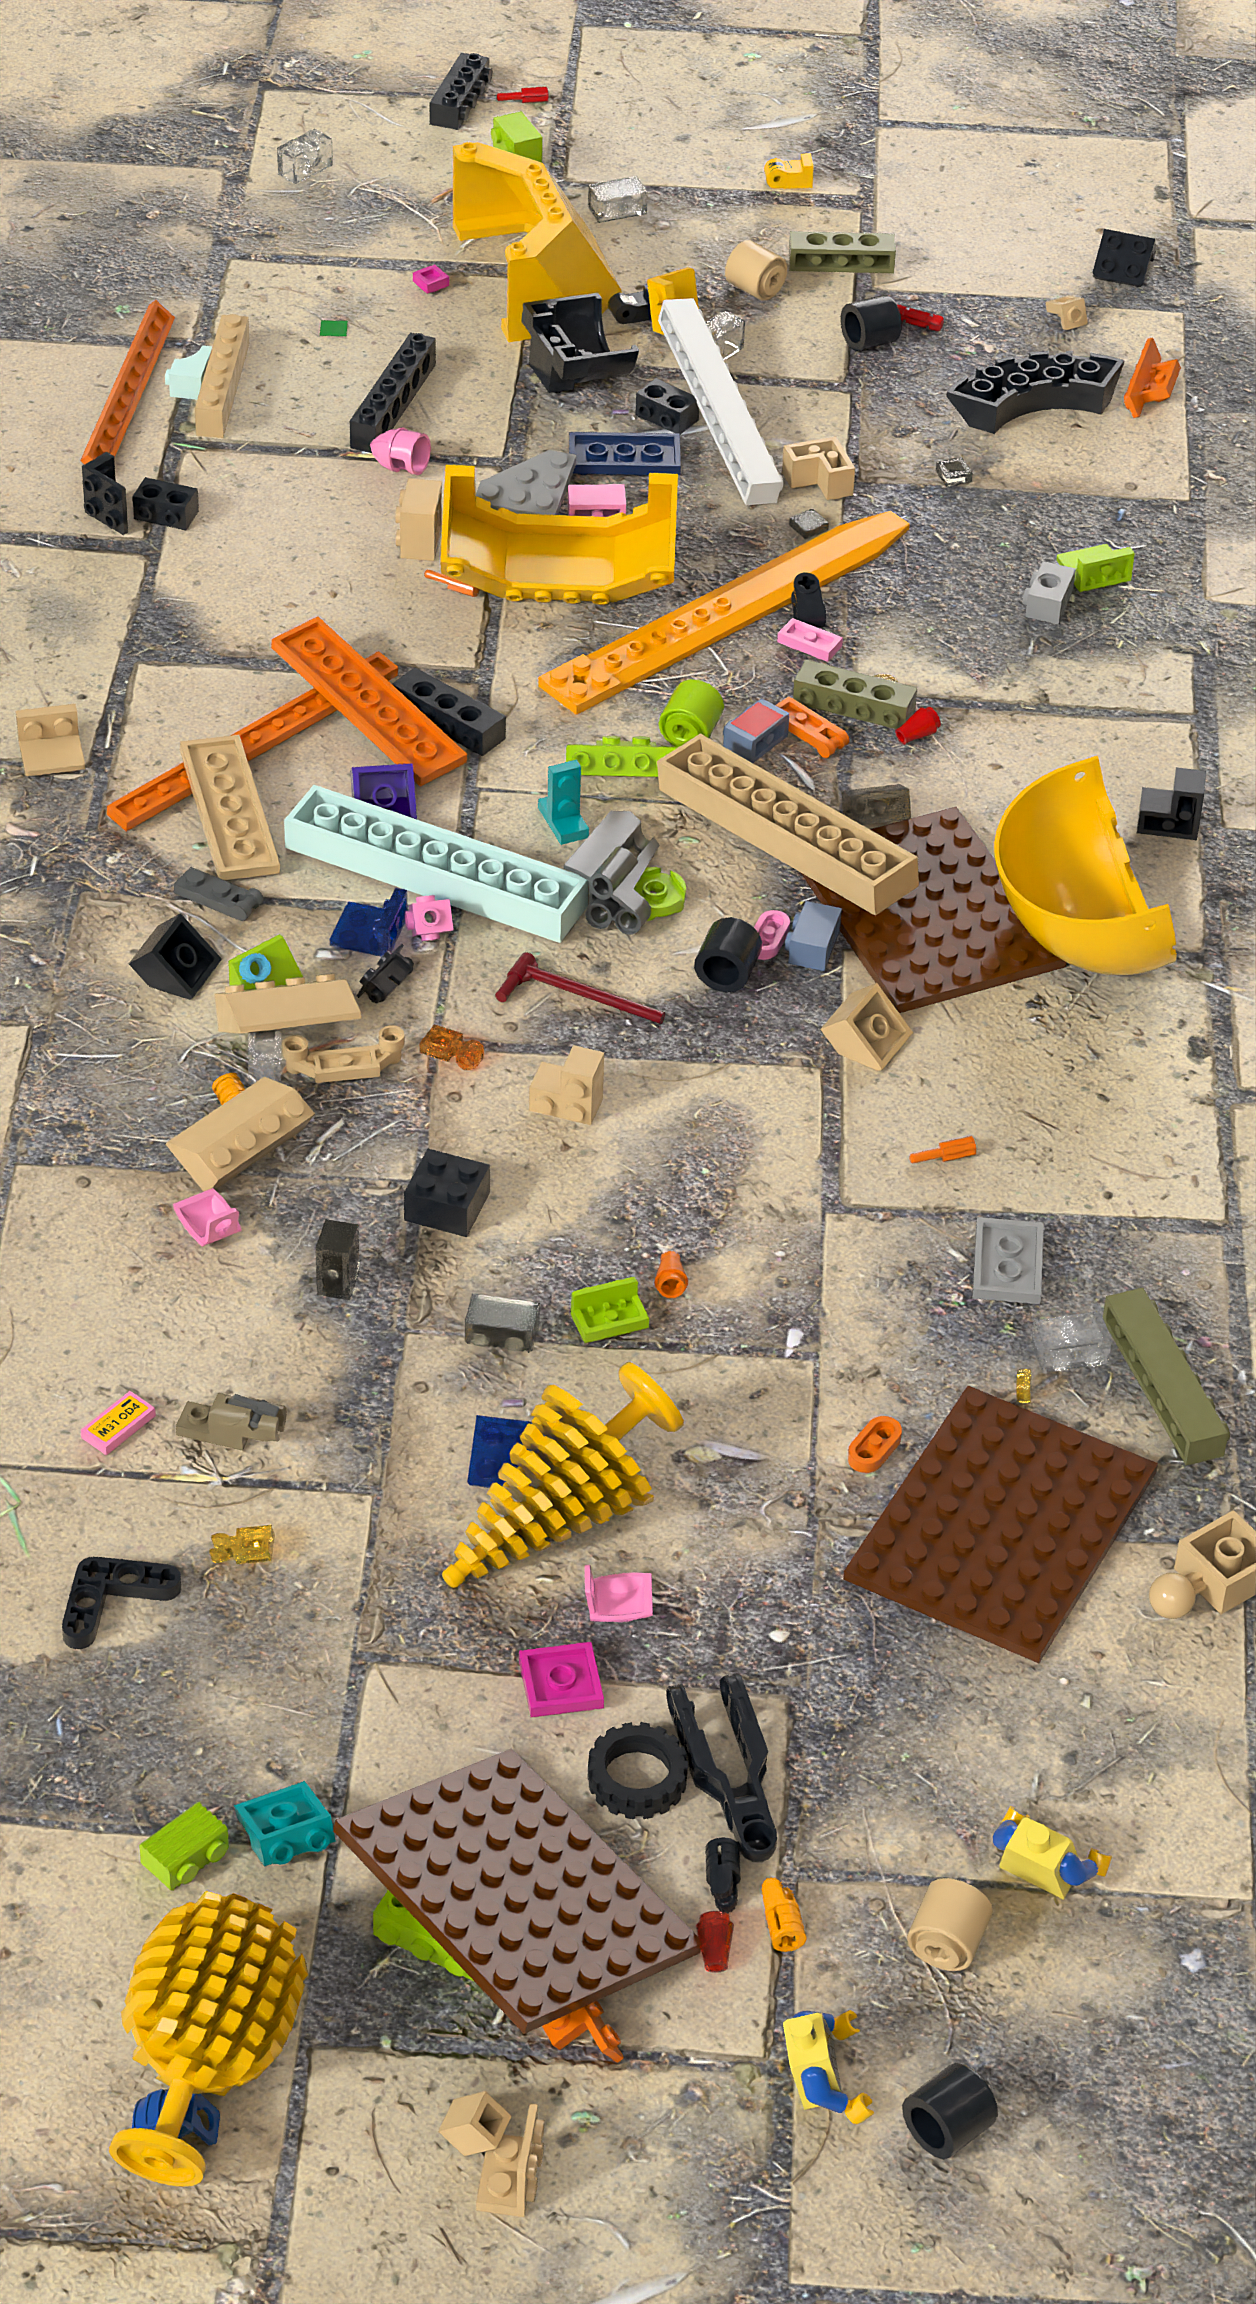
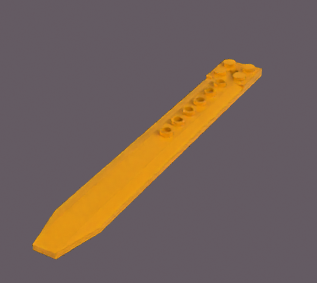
M887 511L839 525L585 656L582 654L539 676L538 686L577 715L790 604L791 594L794 591V579L798 574L803 572L814 574L819 580L820 587L878 558L909 530L910 524L892 511Z

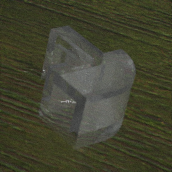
M282 1031L249 1032L248 1087L263 1077L281 1083Z

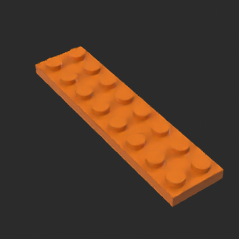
M319 616L272 639L271 648L395 764L413 763L414 782L420 787L467 763L468 754Z

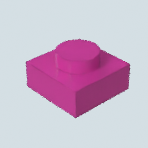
M434 264L413 272V282L428 294L448 287L449 276Z

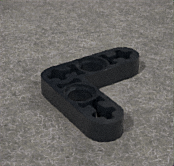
M88 1557L83 1559L77 1566L62 1621L63 1641L68 1647L73 1649H84L93 1644L96 1639L107 1595L169 1601L176 1598L181 1592V1573L175 1566L169 1564L105 1557ZM92 1572H97L95 1577H91ZM112 1573L113 1580H108L110 1579V1574ZM126 1574H134L139 1577L133 1583H123L120 1581V1578ZM146 1577H149V1584H146ZM164 1580H169L166 1585H161ZM83 1598H92L96 1601L90 1607H80L77 1605V1602ZM79 1620L84 1621V1629L80 1633H76Z

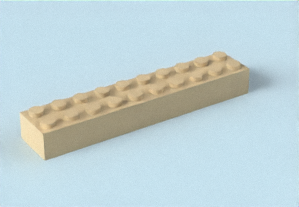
M702 734L697 735L657 761L660 791L875 916L919 886L917 856Z

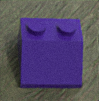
M413 763L351 768L352 798L417 820Z

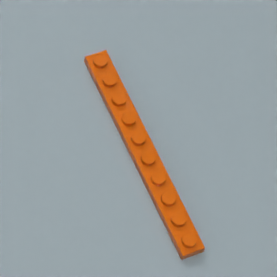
M157 300L149 304L81 457L80 461L84 465L105 452L110 453L115 458L175 319Z

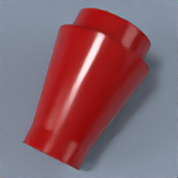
M921 707L902 726L897 728L895 733L898 740L905 745L910 741L935 734L941 726V721L933 708Z

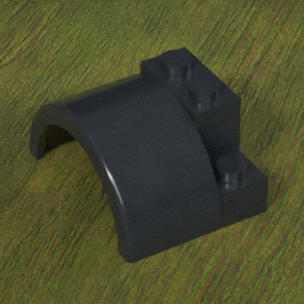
M599 293L523 303L521 322L531 335L528 364L548 393L573 390L575 383L627 376L634 369L639 353L636 345H632L631 349L610 352L603 329L602 297Z

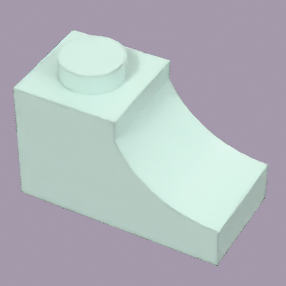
M202 345L200 350L194 355L183 359H174L171 369H167L165 374V384L169 385L170 397L198 399L212 346Z

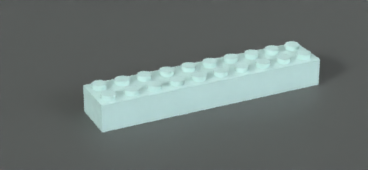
M317 785L311 787L284 819L285 848L423 896L435 895V900L450 899L451 906L558 943L562 942L588 907L589 881L575 873Z

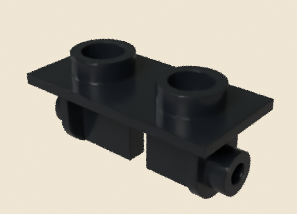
M403 944L393 953L387 950L377 963L379 967L376 970L370 968L359 981L363 986L357 994L358 998L366 992L373 1003L383 1002L395 990L396 984L399 985L412 973L414 962L409 957H403L400 954L404 946Z

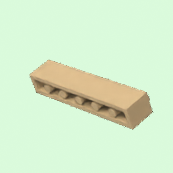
M236 314L221 316L195 406L196 436L224 438L250 344L249 317Z

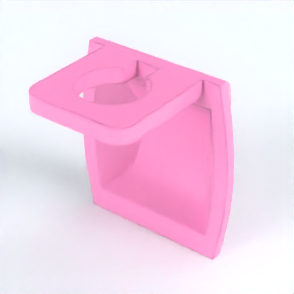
M214 1188L173 1204L174 1210L184 1228L202 1247L241 1231L238 1222L239 1211L236 1208L231 1209L225 1199Z
M585 1565V1594L590 1621L629 1622L653 1616L651 1573H620L593 1579L591 1565Z

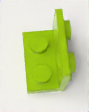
M1102 544L1058 554L1056 561L1059 565L1076 568L1074 585L1079 592L1131 581L1135 553L1131 547L1112 550L1108 544Z

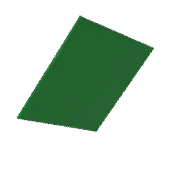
M321 320L320 336H347L348 321Z

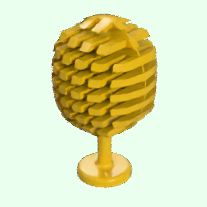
M205 1891L196 1903L188 1902L180 1907L172 1908L143 1944L141 1953L137 1956L124 2001L126 2006L121 2011L122 2025L127 2034L132 2029L138 2045L133 2051L132 2059L143 2066L149 2063L156 2070V2073L159 2074L156 2079L170 2087L155 2130L128 2128L119 2131L112 2138L109 2153L119 2165L145 2179L166 2185L193 2186L200 2183L206 2170L205 2160L194 2147L178 2138L192 2095L212 2093L225 2096L233 2086L241 2087L257 2079L283 2051L282 2049L287 2042L296 2019L298 2006L305 1987L303 1981L308 1976V1970L303 1953L296 1959L293 1950L294 1945L291 1944V1941L296 1937L297 1929L285 1921L279 1926L273 1920L274 1915L270 1914L273 1909L260 1903L252 1902L248 1898L235 1893L222 1896L221 1894Z

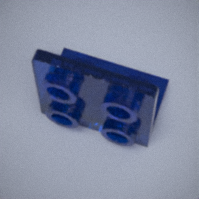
M395 887L391 898L385 899L383 908L348 902L329 939V945L381 957L387 950L392 952L405 925V911H408L407 890Z
M476 1415L467 1483L470 1486L490 1488L492 1483H498L503 1486L506 1481L499 1479L498 1472L503 1463H509L515 1468L519 1467L511 1463L509 1453L516 1443L522 1444L520 1436L527 1424H532V1422Z

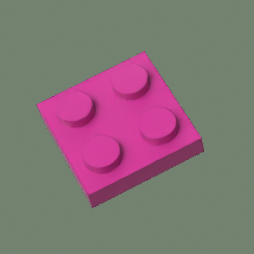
M591 1642L519 1651V1664L530 1717L604 1708V1696Z

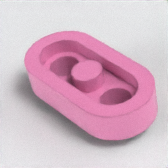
M778 910L766 911L761 914L754 928L759 932L762 939V950L758 959L767 960L775 957L786 940L787 934L790 931V918L784 912Z

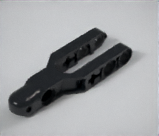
M741 1674L725 1675L719 1680L723 1704L748 1772L747 1782L736 1788H731L727 1775L716 1768L704 1731L698 1728L694 1716V1702L689 1701L683 1684H678L675 1687L668 1686L666 1688L668 1709L681 1747L684 1746L686 1750V1761H688V1768L694 1785L720 1803L728 1828L734 1834L735 1840L739 1844L740 1852L745 1859L751 1862H764L770 1859L776 1850L777 1831L761 1786L767 1772L768 1748Z

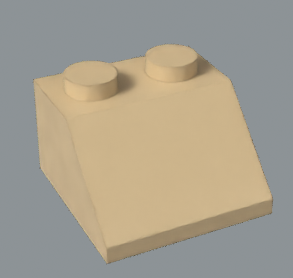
M877 983L852 992L820 1029L839 1055L877 1071L883 1070L913 1034V1031Z

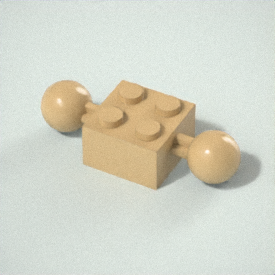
M1232 1510L1179 1540L1174 1566L1178 1573L1162 1574L1154 1580L1150 1587L1149 1601L1154 1611L1164 1618H1181L1190 1612L1195 1603V1596L1199 1593L1222 1615L1256 1595V1531Z

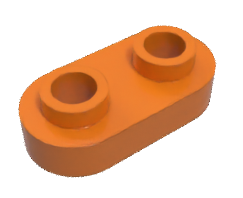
M878 1416L870 1420L849 1445V1465L854 1470L862 1473L878 1470L899 1446L902 1435L901 1424L889 1416Z

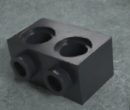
M655 378L636 392L635 415L681 435L699 421V406L694 395Z
M145 477L132 496L133 517L135 520L186 531L199 512L198 488Z

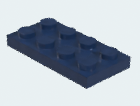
M569 432V454H575L577 461L573 474L642 476L649 475V473L678 475L681 473L680 433Z

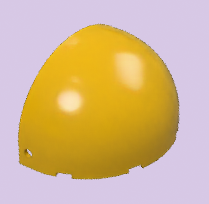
M1094 756L1058 768L1040 777L1022 790L1010 803L999 822L994 841V854L998 874L1005 895L1017 918L1030 935L1049 952L1073 966L1106 975L1144 973L1176 961L1177 953L1172 948V946L1176 945V938L1168 904L1148 909L1139 884L1130 867V859L1122 836L1120 837L1116 829V825H1118L1116 814L1106 793L1099 758ZM1077 773H1085V775L1082 778H1075V775Z

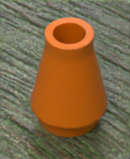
M667 1251L661 1255L660 1265L654 1281L656 1289L666 1298L679 1297L688 1286V1278L681 1264L680 1255L674 1251Z

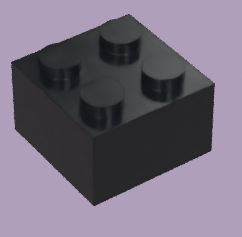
M428 1148L404 1191V1221L467 1237L490 1194V1165Z

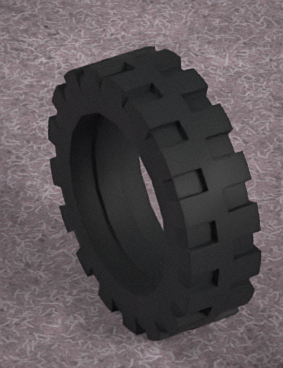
M632 1722L624 1723L618 1729L614 1726L606 1731L604 1737L600 1735L594 1742V1748H591L589 1751L587 1774L589 1790L591 1794L596 1795V1802L601 1807L607 1806L608 1811L614 1815L619 1813L625 1814V1818L635 1819V1816H643V1819L653 1818L654 1814L658 1812L662 1815L669 1811L672 1804L676 1806L679 1803L681 1792L684 1793L686 1790L688 1775L686 1750L684 1746H679V1739L675 1735L669 1736L667 1730L660 1726L653 1728L650 1727V1723L640 1722V1725H632ZM640 1752L650 1754L661 1760L669 1773L659 1784L650 1788L634 1789L622 1786L614 1781L607 1772V1766L621 1755Z

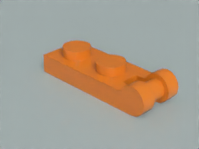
M790 696L775 705L789 713L788 731L815 747L823 758L833 755L836 748L842 749L849 744V736L843 729Z

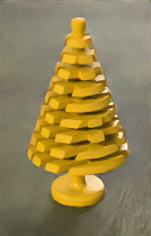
M626 1362L620 1367L619 1380L632 1401L605 1425L594 1414L578 1409L583 1404L570 1393L556 1385H547L541 1398L547 1402L535 1406L531 1413V1416H534L531 1421L532 1424L528 1423L520 1436L522 1444L516 1443L509 1453L511 1463L519 1467L515 1468L509 1463H503L498 1476L499 1479L506 1482L503 1486L498 1483H492L487 1492V1495H490L492 1498L490 1502L496 1511L504 1515V1517L497 1515L487 1503H481L476 1511L478 1513L477 1517L484 1528L490 1530V1532L486 1533L477 1524L470 1522L465 1533L471 1544L475 1547L471 1550L463 1542L458 1543L454 1551L458 1560L453 1565L450 1564L442 1572L444 1581L450 1587L457 1588L470 1573L476 1578L489 1574L485 1565L481 1563L484 1558L496 1569L509 1565V1561L503 1551L498 1549L500 1546L507 1550L516 1560L528 1557L529 1554L526 1552L528 1550L521 1537L514 1533L522 1535L526 1540L525 1542L536 1551H542L551 1547V1543L544 1539L547 1536L556 1542H562L571 1538V1531L562 1527L564 1524L576 1533H583L592 1528L591 1521L596 1524H602L609 1521L608 1518L613 1515L612 1512L616 1515H624L633 1511L634 1508L628 1506L631 1503L635 1506H644L654 1501V1495L647 1493L652 1490L646 1477L636 1474L641 1469L632 1457L625 1455L627 1450L619 1440L646 1416L667 1432L678 1431L684 1426V1420L670 1397L646 1372L631 1362Z

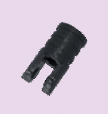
M725 1837L712 1839L706 1844L705 1858L706 1881L711 1887L710 1891L715 1898L716 1908L722 1911L723 1914H728L736 1909L735 1906L738 1901L737 1885L741 1880L740 1847L735 1840ZM718 1846H721V1853L718 1851Z

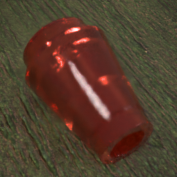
M705 1912L700 1915L699 1922L696 1924L705 1970L713 1973L723 1972L728 1969L734 1924L730 1921V1915L725 1912Z

